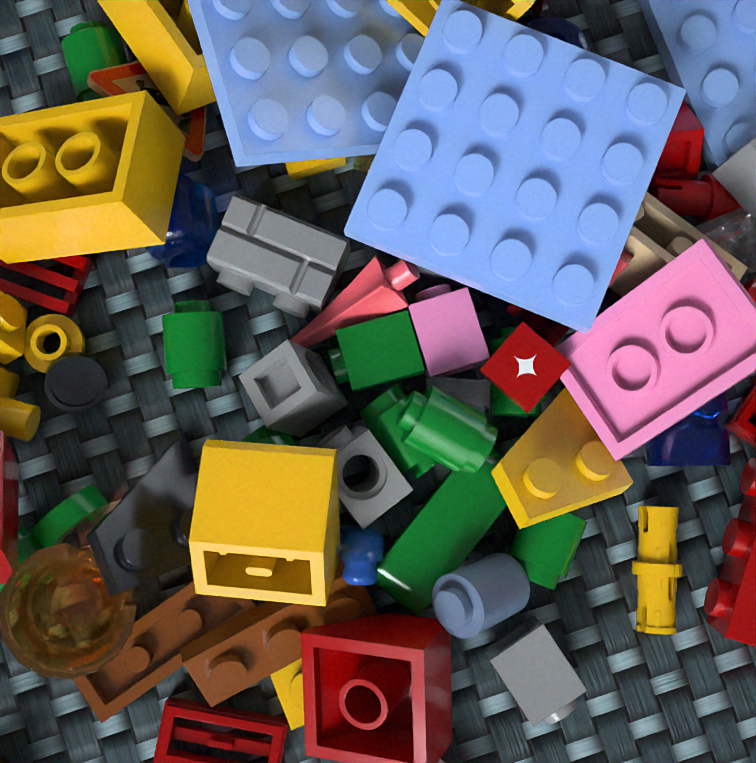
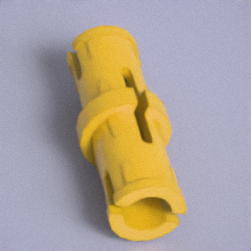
M638 505L637 560L632 561V574L637 575L638 589L635 630L650 634H677V577L683 576V564L677 563L679 507Z

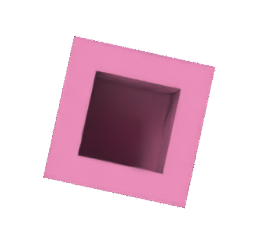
M442 284L425 289L415 295L417 303L410 304L407 310L425 368L424 374L427 383L481 367L490 359L468 287L452 292L450 284Z

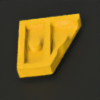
M566 387L491 472L519 529L622 494L634 483L621 459L615 461Z

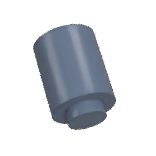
M492 553L440 577L433 587L432 605L438 621L446 631L455 637L468 639L521 611L528 603L530 584L526 572L517 560L505 553Z

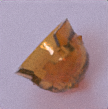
M62 543L39 549L16 566L2 588L0 598V629L3 642L20 664L41 676L73 679L95 673L119 655L132 633L137 606L132 600L133 587L110 597L91 547L76 549L68 543Z

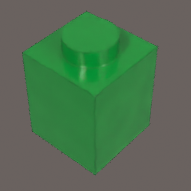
M408 310L335 330L339 347L328 349L333 371L338 385L350 382L354 396L423 376L425 368Z

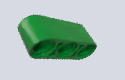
M492 448L480 469L474 474L462 468L457 472L450 470L385 551L383 560L377 562L378 579L375 584L414 616L421 614L431 603L432 591L436 581L440 577L457 570L507 506L491 474L495 466L504 457L494 448Z

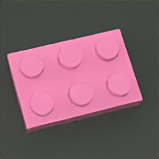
M700 239L598 315L594 320L591 330L586 334L577 331L555 347L561 355L572 363L561 375L560 379L615 461L624 458L756 371V303L708 239Z

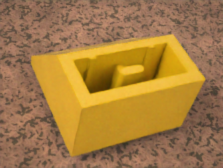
M206 440L202 449L189 536L196 594L326 607L341 552L337 449Z

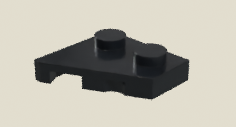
M186 437L170 444L147 473L139 478L122 496V500L117 506L107 513L86 536L110 597L191 563L189 536L199 469Z

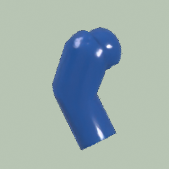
M340 523V561L344 562L343 578L345 582L350 585L374 584L378 579L377 562L382 561L384 556L382 535L376 529L369 526L362 529L359 525Z

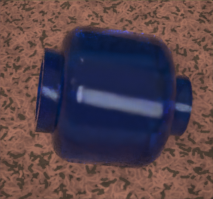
M178 175L166 242L163 245L145 247L151 257L163 261L165 267L176 270L192 269L207 263L209 249L218 229L222 226L217 199L212 189L201 182L192 181L187 175Z

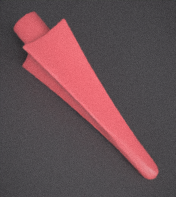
M375 255L355 279L318 316L293 336L290 341L309 348L336 335L335 330L367 322L409 307L402 289L420 278L416 265L401 259L387 268Z

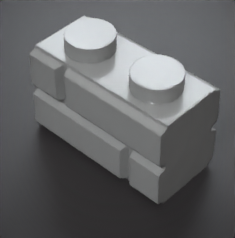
M235 194L223 217L222 226L218 229L206 261L214 271L220 273L217 282L221 285L248 296L251 295L254 287L275 295L272 303L275 307L294 316L306 319L309 310L320 314L329 305L336 289V284L349 258L351 248L350 240Z

